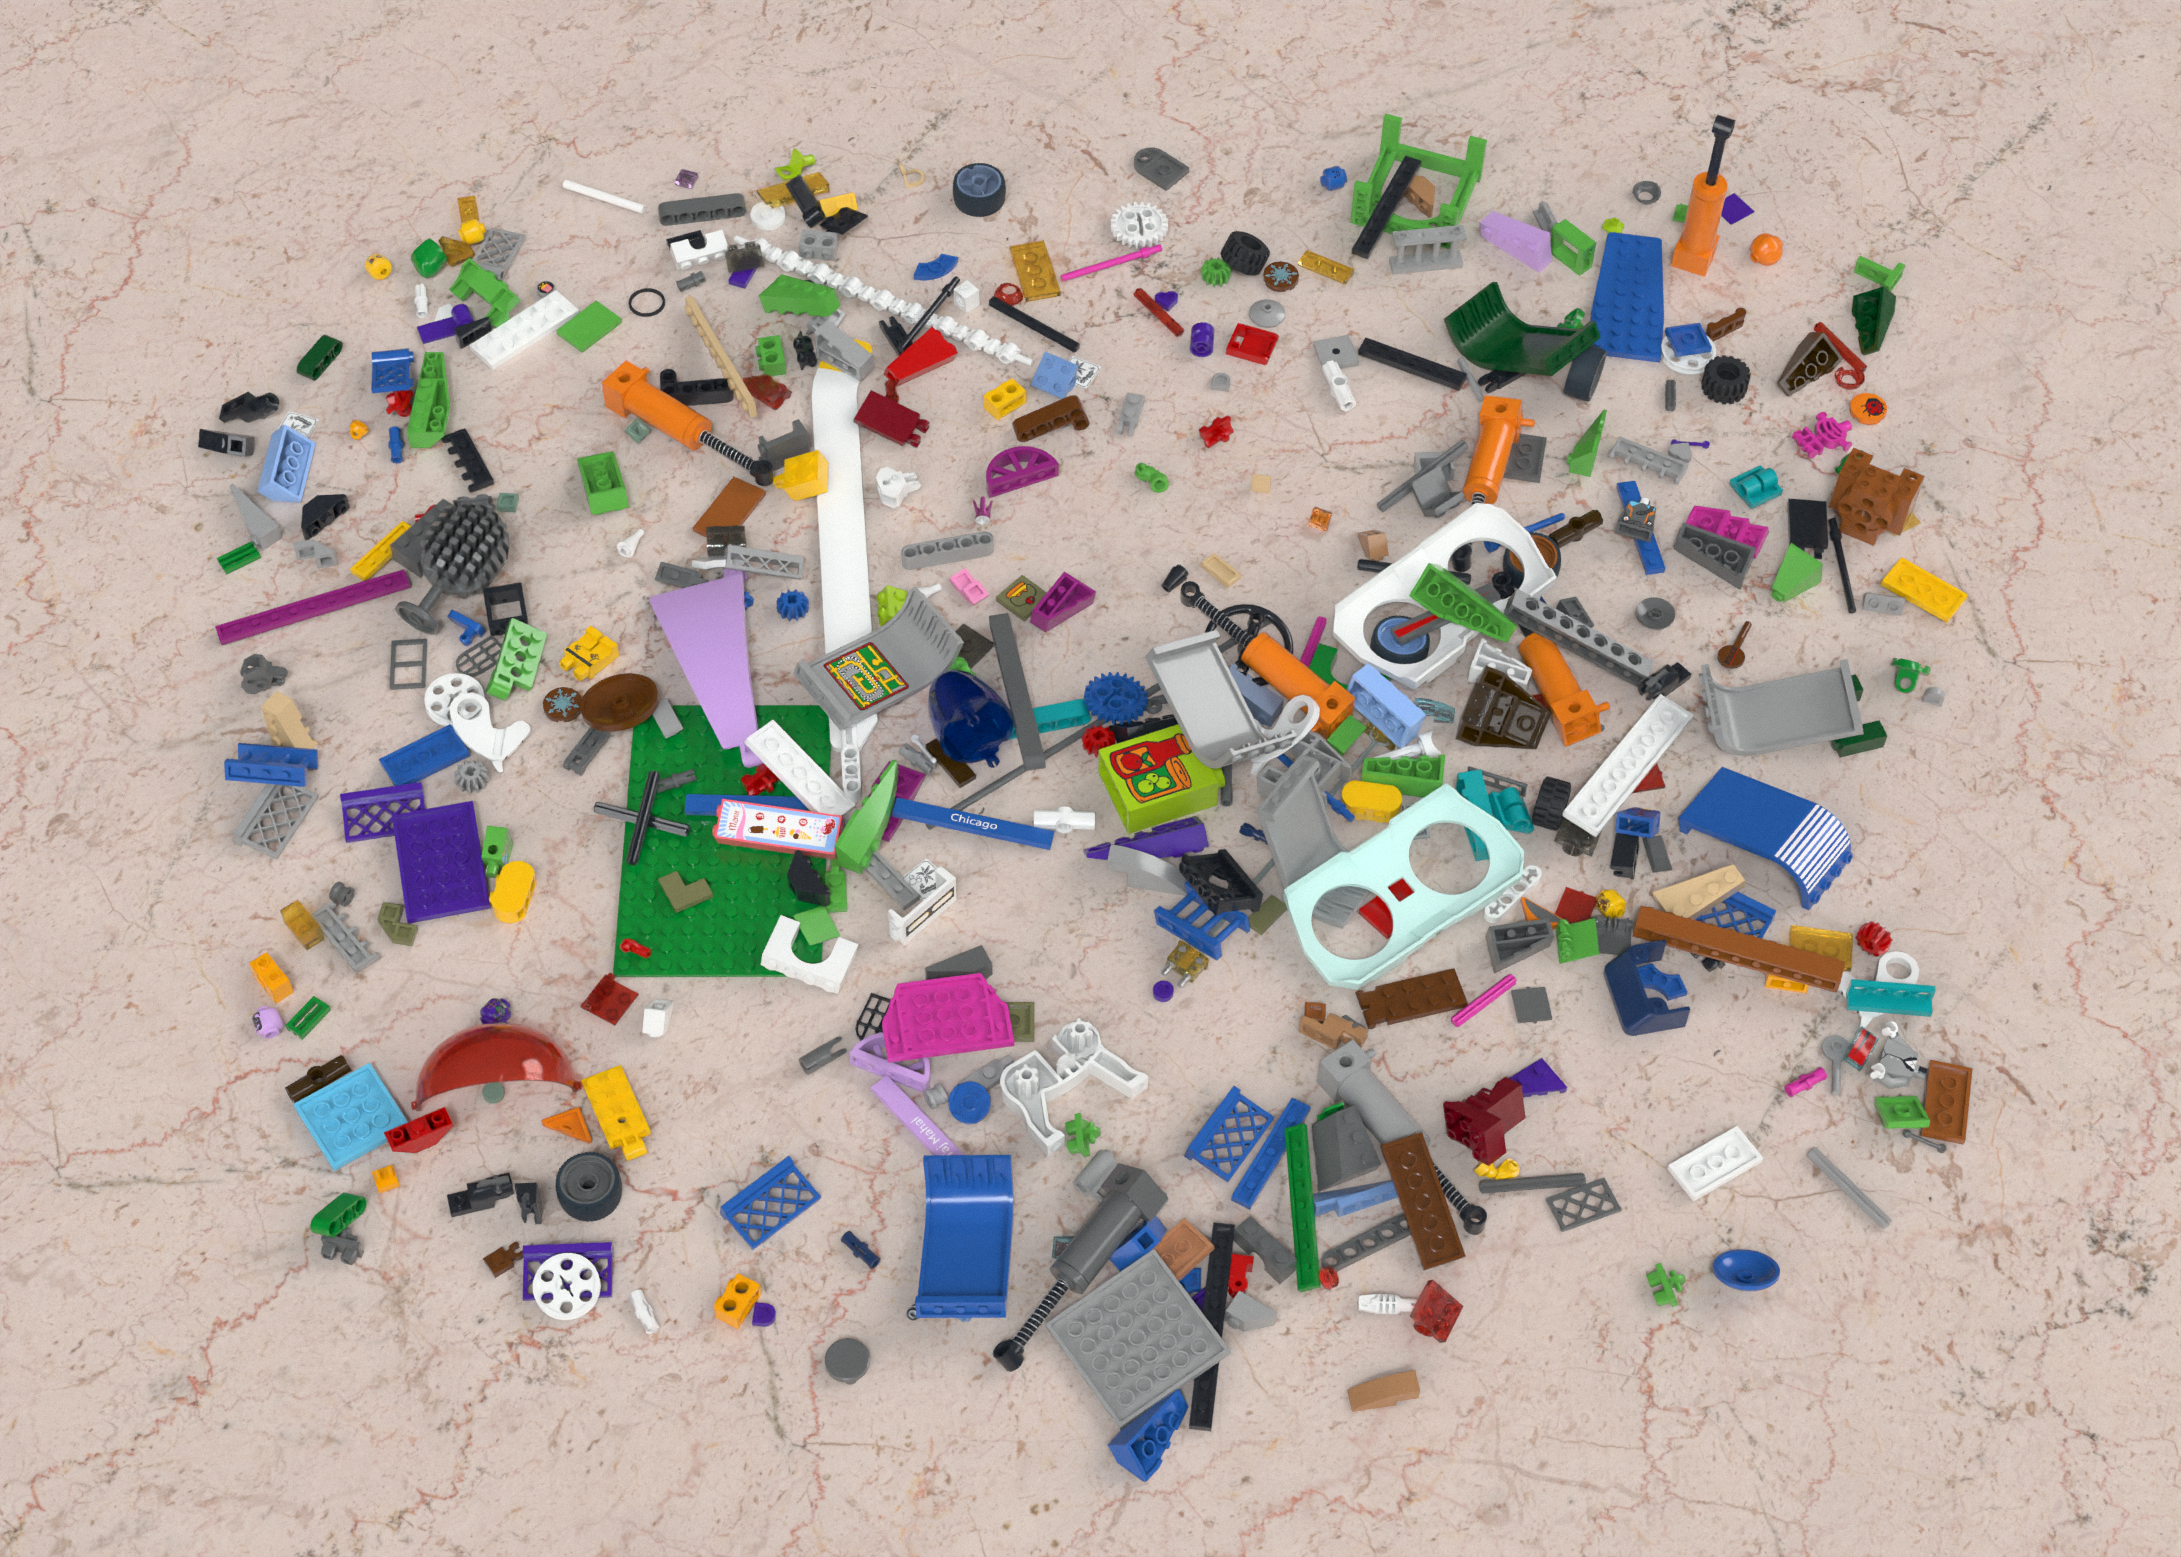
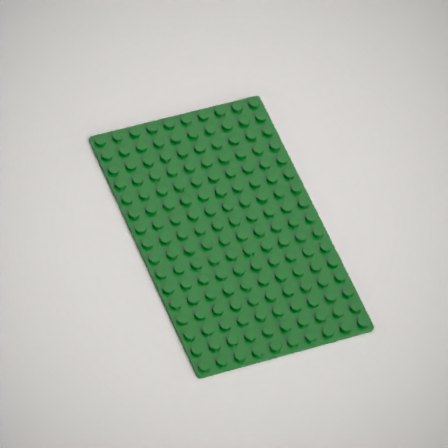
M671 705L683 727L676 735L666 739L653 714L644 722L633 727L626 809L639 812L649 771L659 772V780L670 777L672 773L676 775L693 769V775H695L697 781L683 784L678 789L672 788L659 794L656 790L650 813L652 816L687 824L690 826V832L685 837L647 827L638 864L632 866L627 864L626 858L635 823L625 821L613 974L615 977H787L781 972L769 970L761 965L762 954L781 915L795 920L793 915L821 906L798 901L789 888L787 873L794 854L717 843L715 836H713L714 824L718 823L719 817L712 815H685L686 794L748 796L741 782V777L746 774L754 775L758 766L744 767L740 746L726 750L722 748L701 705ZM755 705L758 730L774 720L830 777L831 744L829 717L819 705ZM781 780L772 785V792L768 793L764 790L757 795L797 797ZM807 856L811 863L810 867L813 871L816 870L821 878L820 882L822 885H825L826 859ZM675 871L678 872L685 886L704 878L713 893V898L675 913L658 879ZM799 927L798 935L791 948L792 952L799 960L805 963H821L823 942L810 946ZM630 938L651 949L650 957L646 959L630 951L627 953L623 952L620 949L622 940Z

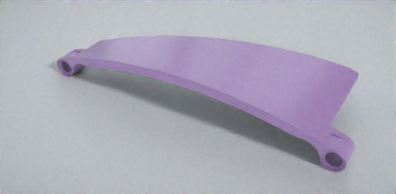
M724 569V578L650 597V604L722 748L726 750L740 746L744 767L751 768L759 766L763 762L744 743L746 738L758 731L745 624L743 582L747 581V573Z

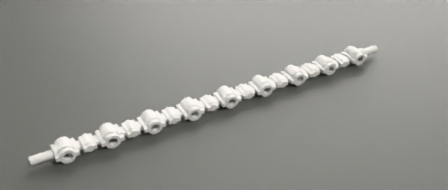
M737 235L734 238V242L747 247L746 252L755 259L765 256L766 260L773 263L776 262L786 272L796 269V272L800 275L806 276L808 274L807 278L816 284L824 285L827 282V285L831 288L837 289L839 287L838 291L842 292L847 298H855L858 295V298L862 301L868 302L870 300L869 304L873 305L878 311H886L889 308V312L899 315L901 313V317L909 324H917L926 312V309H923L919 303H909L907 305V302L897 298L895 300V296H892L888 290H878L875 293V289L871 286L866 285L863 288L864 283H861L854 276L851 278L847 277L844 280V276L840 273L835 272L832 275L833 270L829 269L827 265L821 263L814 266L809 260L804 259L802 261V257L795 251H785L783 253V250L773 246L771 248V244L764 238H755L752 241ZM934 313L924 325L925 328L933 326L935 330H939L942 333L943 337H949L952 334V338L956 341L962 342L964 340V344L973 351L984 348V352L994 355L996 353V357L1004 364H1012L1015 361L1030 367L1034 364L1033 359L1020 354L1021 349L1014 343L1009 342L1007 344L1004 342L1001 345V342L997 339L991 338L989 340V336L981 329H972L969 332L970 329L964 325L957 327L958 323L950 316H941L937 319L938 315Z

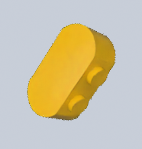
M1352 780L1343 787L1341 801L1346 805V809L1355 816L1356 820L1389 823L1390 819L1400 814L1402 795L1399 789L1393 785Z
M523 861L509 862L503 866L501 873L496 876V887L490 893L489 903L492 904L495 917L501 922L516 923L523 920L526 916L537 885L534 870L528 863Z

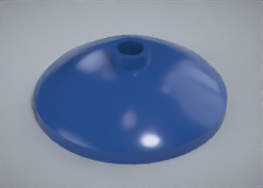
M1731 1250L1718 1255L1713 1262V1273L1716 1278L1724 1285L1740 1291L1767 1289L1775 1284L1780 1276V1268L1777 1262L1768 1255L1757 1251Z

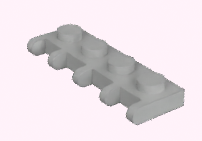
M1623 437L1618 438L1609 454V457L1612 459L1615 455L1625 459L1624 463L1627 465L1631 461L1643 466L1642 471H1646L1649 468L1659 472V477L1662 479L1665 475L1674 478L1677 485H1679L1689 465L1686 462Z
M331 901L310 914V919L357 974L377 961L380 955L378 952L370 955L365 950L370 946V943L367 940L359 943L354 937L358 933V929L354 926L348 930L342 923L347 919L345 913L336 916L332 910L336 908L337 904Z

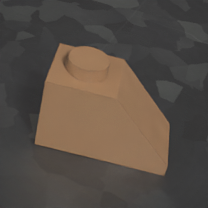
M1376 529L1357 533L1365 557L1372 559V561L1383 560V556H1389L1386 533Z

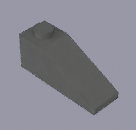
M980 945L926 967L925 979L930 980L981 973L987 979L993 975L992 963L983 946Z

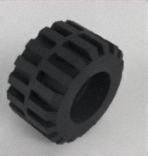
M1233 231L1230 233L1220 254L1222 259L1234 270L1255 276L1260 274L1270 256V250L1257 237L1246 232Z
M1722 355V357L1717 356L1709 360L1705 366L1701 382V388L1704 390L1703 393L1708 395L1710 400H1715L1714 402L1716 403L1721 402L1726 405V403L1734 404V401L1739 402L1747 393L1751 377L1749 367H1746L1747 364L1741 362V359H1735L1734 356L1726 357V355Z
M1549 776L1543 780L1533 811V825L1554 831L1560 828L1563 820L1562 814L1567 807L1571 793L1570 782Z

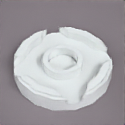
M762 201L752 207L750 218L752 224L758 229L774 230L783 225L786 220L784 207L778 202Z

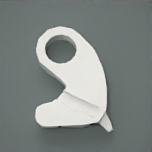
M1306 695L1294 697L1286 704L1272 730L1264 729L1261 723L1254 719L1261 732L1269 739L1279 733L1285 736L1292 729H1294L1297 737L1288 748L1276 750L1251 759L1253 766L1250 773L1252 775H1257L1269 760L1278 757L1292 748L1313 728L1320 712V707L1314 699ZM1302 706H1308V713L1303 721L1293 724L1295 712Z
M1899 951L1888 952L1878 962L1875 981L1916 984L1919 976V967L1916 960L1907 953ZM1890 963L1901 964L1907 968L1909 977L1906 979H1895L1887 973L1886 966ZM1843 972L1838 988L1845 1000L1850 980L1855 979L1847 972ZM1855 1011L1862 1017L1860 1024L1862 1029L1869 1024L1873 1017L1885 1014Z

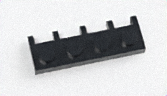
M465 428L441 438L443 443L450 442L452 444V447L447 450L449 455H458L459 460L454 462L457 468L462 466L465 468L466 472L461 475L464 481L471 479L473 484L468 486L469 492H475L494 484L490 472Z

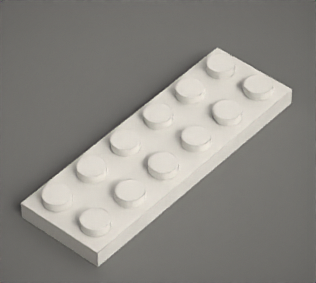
M555 290L472 343L470 350L494 370L563 326L579 314V309Z
M774 720L746 738L744 743L811 812L840 815L843 817L855 807L856 804Z

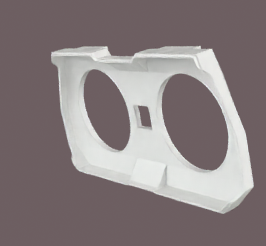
M1475 503L1421 542L1411 552L1388 566L1337 603L1334 609L1333 637L1359 662L1365 665L1369 663L1380 673L1415 690L1424 682L1429 683L1456 663L1457 658L1464 653L1466 643L1480 633L1453 622L1439 628L1440 643L1435 652L1425 660L1413 664H1396L1386 661L1369 648L1364 638L1363 625L1368 615L1377 607L1391 602H1407L1429 611L1409 596L1428 563L1441 565L1448 571V561L1459 547L1474 541H1491L1507 547L1520 560L1524 571V580L1519 590L1540 600L1541 595L1555 585L1557 577L1552 568H1549L1529 532L1505 510L1497 508L1492 504ZM1510 597L1492 604L1504 613Z

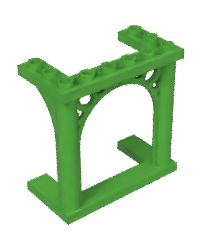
M1385 114L1380 154L1367 183L1356 180L1354 184L1350 223L1365 227L1377 206L1375 203H1378L1382 197L1381 191L1394 160L1402 162L1406 155L1421 160L1422 168L1457 176L1461 179L1450 205L1442 203L1439 216L1427 220H1410L1394 214L1384 232L1392 234L1394 231L1435 228L1429 226L1430 224H1435L1438 227L1459 225L1476 182L1480 183L1482 178L1487 140L1470 136L1466 160H1461L1400 144L1402 118ZM1451 242L1441 243L1440 247L1450 249Z

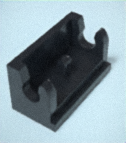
M1616 833L1610 868L1621 871H1614V876L1634 879L1640 848L1639 836Z
M537 1182L515 1183L516 1198L522 1209L521 1217L523 1222L526 1223V1216L529 1213H533L535 1225L542 1224V1201Z

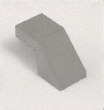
M313 539L294 542L297 560L315 557L318 569L338 565L334 550Z

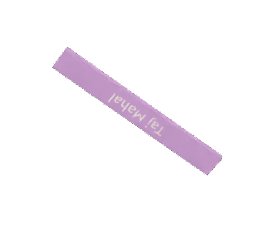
M888 1075L871 1086V1091L932 1155H964Z

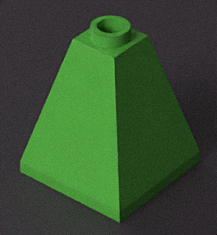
M1791 543L1772 586L1771 596L1778 602H1786L1818 585L1822 581L1823 564Z

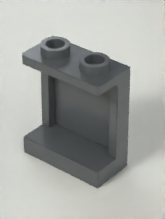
M799 419L792 422V432L767 442L763 436H759V444L757 445L760 452L759 460L770 461L773 471L784 467L785 459L809 452L808 432Z

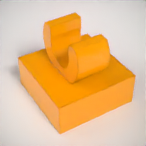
M393 1165L371 1172L379 1194L400 1186Z

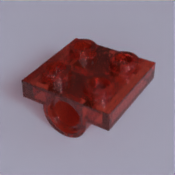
M767 374L751 376L742 380L752 397L774 410L779 409L784 400L789 399L792 391L787 389L786 385L775 382Z
M1429 1280L1410 1314V1317L1415 1321L1413 1327L1418 1333L1427 1337H1434L1439 1343H1444L1464 1306L1434 1280Z

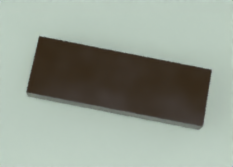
M942 735L926 744L928 752L936 758L939 765L959 788L976 779V774Z

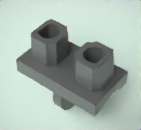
M346 1227L343 1232H340L334 1238L323 1235L321 1237L323 1244L321 1255L324 1259L333 1260L336 1252L342 1253L340 1257L341 1262L353 1265L357 1257L362 1258L364 1251L361 1250V1242L357 1241L358 1237L352 1235V1229Z

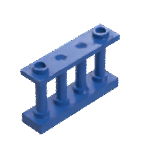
M238 743V759H226L224 761L225 780L305 787L307 784V769H318V749Z
M1187 881L1184 883L1187 895L1171 910H1166L1161 906L1154 910L1156 924L1217 961L1222 957L1221 943L1237 928L1246 933L1250 931L1249 919L1243 912L1231 911L1220 913L1218 916L1214 915L1201 928L1192 926L1191 924L1203 913L1211 910ZM1192 901L1200 905L1185 919L1176 916ZM1222 919L1230 922L1216 937L1206 934Z

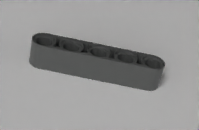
M739 193L668 201L658 205L659 221L664 226L742 217L746 213L744 196Z

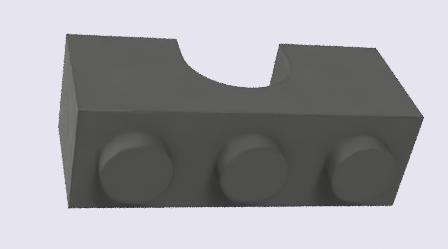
M1251 1216L1235 1228L1234 1242L1248 1255L1255 1252L1262 1259L1265 1265L1264 1270L1279 1284L1295 1272L1297 1259Z

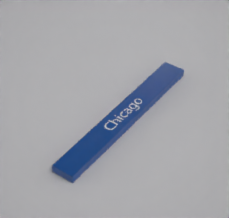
M898 797L892 811V817L1046 850L1051 849L1055 832Z

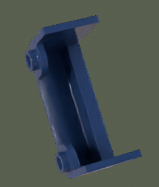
M1666 940L1633 945L1607 963L1604 968L1603 975L1623 1032L1629 1036L1686 1026L1690 1007L1669 1010L1667 1003L1662 998H1648L1636 966L1661 961Z

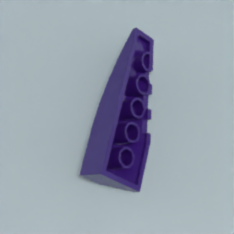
M1197 816L1152 827V832L1139 831L1134 833L1133 838L1121 837L1114 841L1115 844H1112L1138 850L1157 858L1171 856L1179 858L1186 852L1198 853L1204 851V848L1209 847L1204 823ZM1105 842L1084 849L1083 852L1087 858L1108 860L1111 843Z

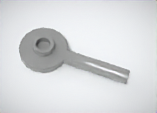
M1832 1035L1823 1041L1821 1049L1824 1056L1832 1061V1094L1840 1095L1841 1062L1849 1058L1851 1045L1843 1037Z

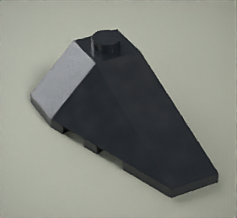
M1174 714L1162 716V720L1161 718H1145V723L1143 721H1131L1130 724L1123 722V725L1120 723L1109 725V729L1114 732L1115 740L1118 744L1178 725Z

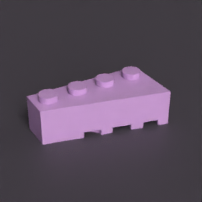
M1494 211L1479 222L1481 237L1535 271L1541 272L1552 262L1549 232Z

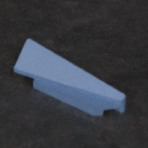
M1392 1180L1313 1194L1314 1214L1316 1217L1335 1210L1337 1216L1341 1217L1398 1198Z

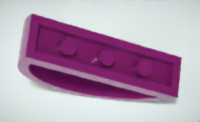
M1018 446L1006 449L997 454L987 467V495L989 498L1057 477L1059 476V464L1053 456L1039 448ZM1019 462H1028L1025 469H1022ZM1013 464L1016 471L1014 472L1003 467ZM996 473L1003 475V476L994 478V476H995Z

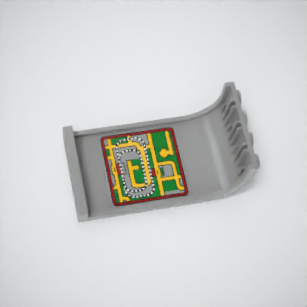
M913 587L909 590L901 609L885 625L809 663L804 659L797 662L793 674L841 731L930 686L951 667L964 642L950 627L949 623L938 613L937 609L926 599L925 595L917 587Z

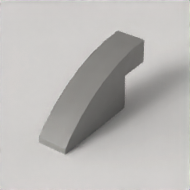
M1111 844L1107 860V870L1127 873V887L1183 896L1187 895L1184 884L1187 880L1177 867L1153 855Z

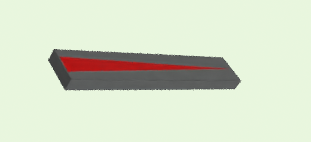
M1491 583L1475 589L1477 593L1491 604L1500 600L1501 595ZM1427 611L1392 627L1390 633L1400 645H1403L1451 623V621L1437 617L1432 612Z

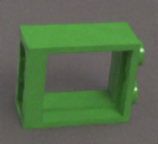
M1566 219L1556 223L1552 228L1550 240L1551 254L1580 276L1592 268L1597 242ZM1565 240L1578 250V254L1563 244V241Z

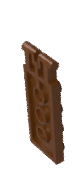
M1454 968L1375 986L1374 991L1364 993L1363 990H1358L1355 992L1360 1008L1364 1010L1362 1013L1368 1029L1375 1028L1376 1024L1387 1022V1025H1392L1464 1008L1468 1004Z

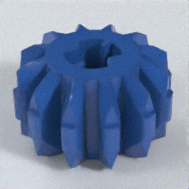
M789 589L787 593L781 592L780 597L776 601L778 614L781 615L782 619L787 618L789 622L791 619L798 621L799 617L804 618L805 613H808L809 610L808 598L803 591L798 593L797 589L793 592Z

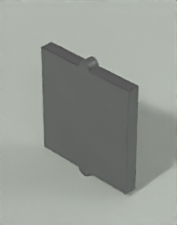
M1526 987V989L1511 990L1518 1023L1533 1022L1536 1024L1537 1021L1552 1020L1545 987Z

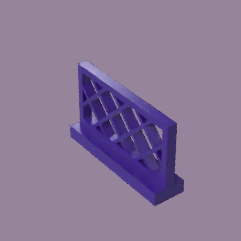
M418 782L340 794L346 843L395 836L394 830L389 827L393 822L392 817L386 824L378 818L384 811L392 816L400 814L404 808L410 812L425 809V795L422 783ZM420 799V805L416 810L407 806L411 800ZM391 803L401 805L395 813L387 809ZM376 805L381 809L373 816L367 810L371 806ZM356 808L360 813L352 819L348 816L347 810ZM364 814L371 818V821L365 827L358 823V820ZM376 822L382 828L379 832L373 833L368 829ZM354 825L362 829L358 835L350 836L349 831Z
M612 1242L523 1245V1301L535 1300L534 1294H528V1287L533 1283L535 1277L529 1271V1262H539L542 1265L549 1258L562 1253L581 1255L588 1260H592L591 1263L593 1265L600 1259H608V1266L601 1273L597 1270L599 1278H602L607 1283V1291L600 1292L599 1298L612 1297L614 1257ZM564 1260L562 1262L565 1265L563 1270H570L572 1268L573 1262L571 1260ZM588 1269L583 1270L581 1272L580 1278L582 1280H585L582 1276L588 1271ZM562 1280L563 1286L565 1287L564 1289H566L567 1291H570V1292H571V1290H570V1289H571V1288H570V1285H571V1284H568V1285H567V1284ZM584 1291L581 1293L580 1299L592 1298V1293ZM551 1293L544 1294L541 1300H553L554 1296Z

